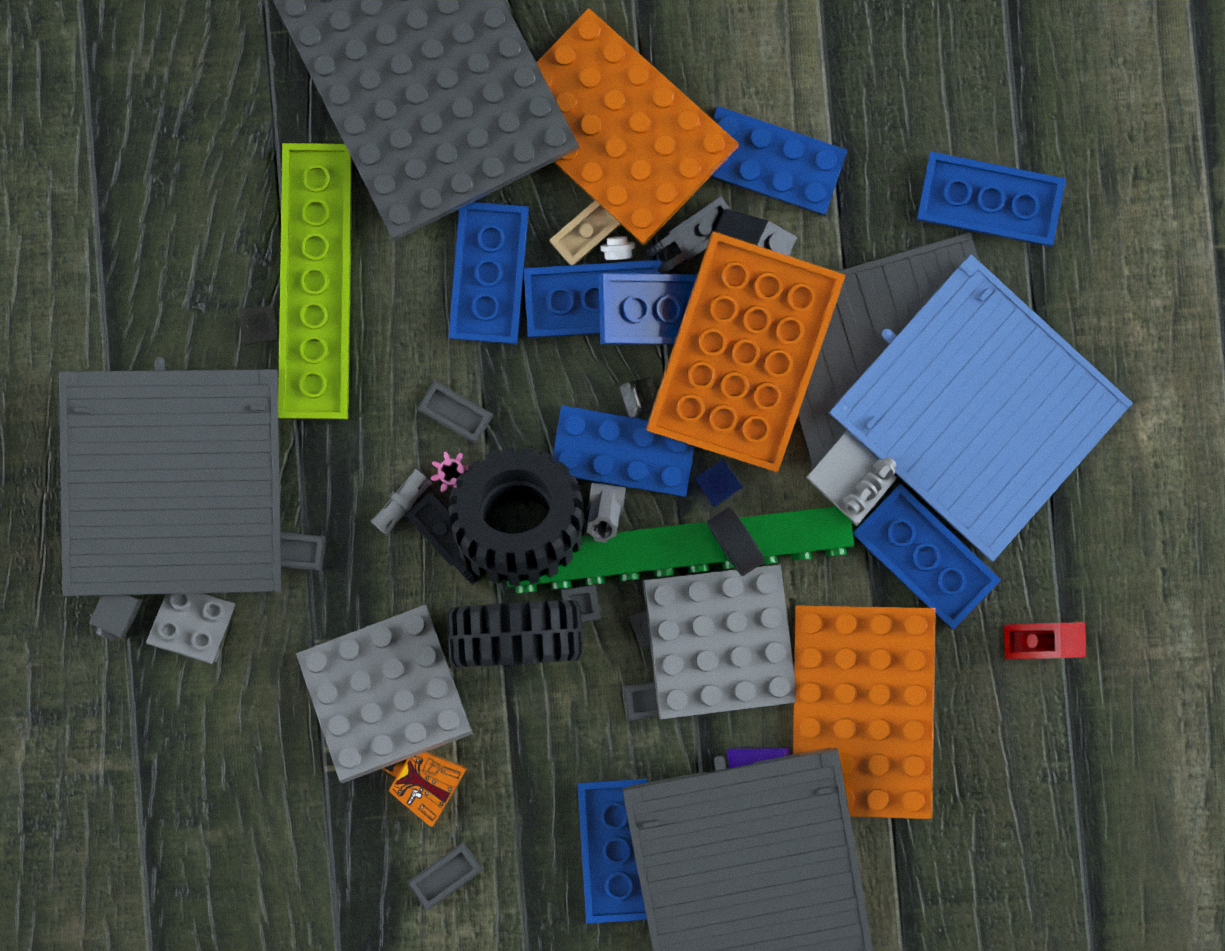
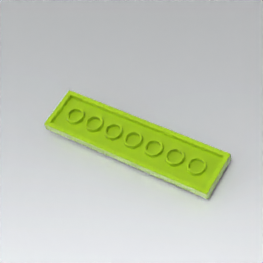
M282 143L279 419L348 420L352 157L345 144Z

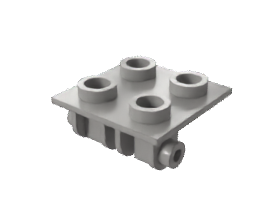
M847 430L806 478L857 526L897 479L894 475L896 462L890 457L878 460Z
M203 593L165 594L146 644L213 664L219 657V646L235 608V603Z

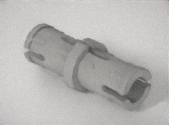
M414 469L413 473L397 492H391L389 495L391 499L370 522L388 536L389 532L405 513L413 508L412 505L432 482L426 479L418 470Z

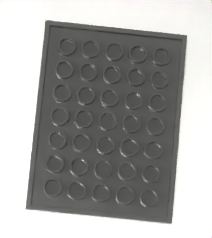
M504 0L273 1L393 241L580 149Z

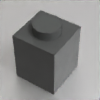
M102 595L89 624L98 627L95 633L108 640L115 641L116 636L126 638L143 600L133 595Z

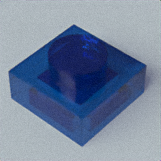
M724 459L694 479L713 507L743 488Z

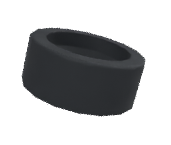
M730 507L706 522L717 543L741 576H745L765 562V558L754 539Z

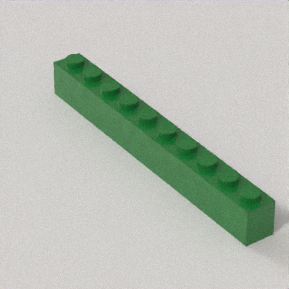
M836 506L739 518L765 558V562L761 565L778 563L777 556L791 555L792 561L812 559V552L826 551V557L847 555L846 548L854 547L851 520ZM706 522L617 532L616 537L610 538L607 543L594 541L592 535L582 536V544L579 551L572 552L573 560L566 567L558 566L559 573L550 578L547 575L539 577L540 582L530 584L529 580L520 581V586L509 585L508 581L507 584L508 588L515 587L516 594L536 592V585L550 583L551 590L570 588L571 581L584 579L585 586L604 584L606 583L605 577L619 575V581L621 582L640 579V572L653 571L654 577L675 575L674 568L688 567V573L709 571L708 564L722 563L723 569L735 567L717 543Z

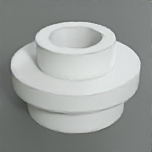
M627 236L608 237L607 244L600 245V248L604 252L606 260L626 259L632 257V249L635 248V243L628 242Z

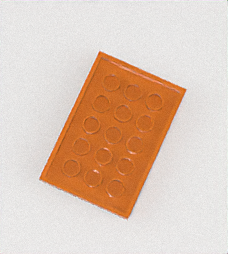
M590 8L536 62L580 148L553 163L644 246L739 147L735 139Z
M712 230L646 430L778 472L846 275Z
M796 606L794 665L796 703H794L793 755L825 748H838L849 814L852 817L932 819L936 608Z

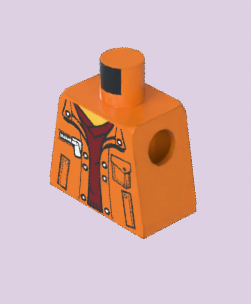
M424 752L382 768V770L396 778L389 792L426 824L433 827L466 772L467 767L429 752Z

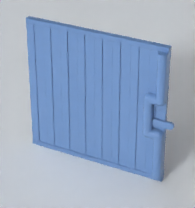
M970 254L898 335H895L890 329L882 331L881 336L889 343L888 347L875 359L828 413L878 459L892 458L896 462L895 474L984 556L993 562L1133 402Z

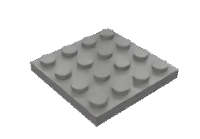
M781 564L757 567L745 576H741L737 570L643 581L659 719L796 703L795 676Z
M426 604L296 653L334 767L342 784L473 734Z

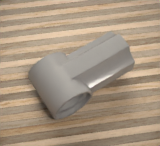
M597 483L591 484L587 512L589 513L587 533L592 535L594 541L607 543L610 538L616 537L619 518H622L625 487Z

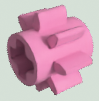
M444 452L445 460L441 464L435 461L432 462L434 467L438 468V474L433 475L431 480H441L443 482L441 492L444 493L448 486L457 488L456 478H452L450 482L445 481L447 479V475L443 472L445 467L452 468L454 464H457V471L460 474L469 471L468 466L470 464L465 466L461 464L463 459L462 453H459L456 459H450L449 454Z

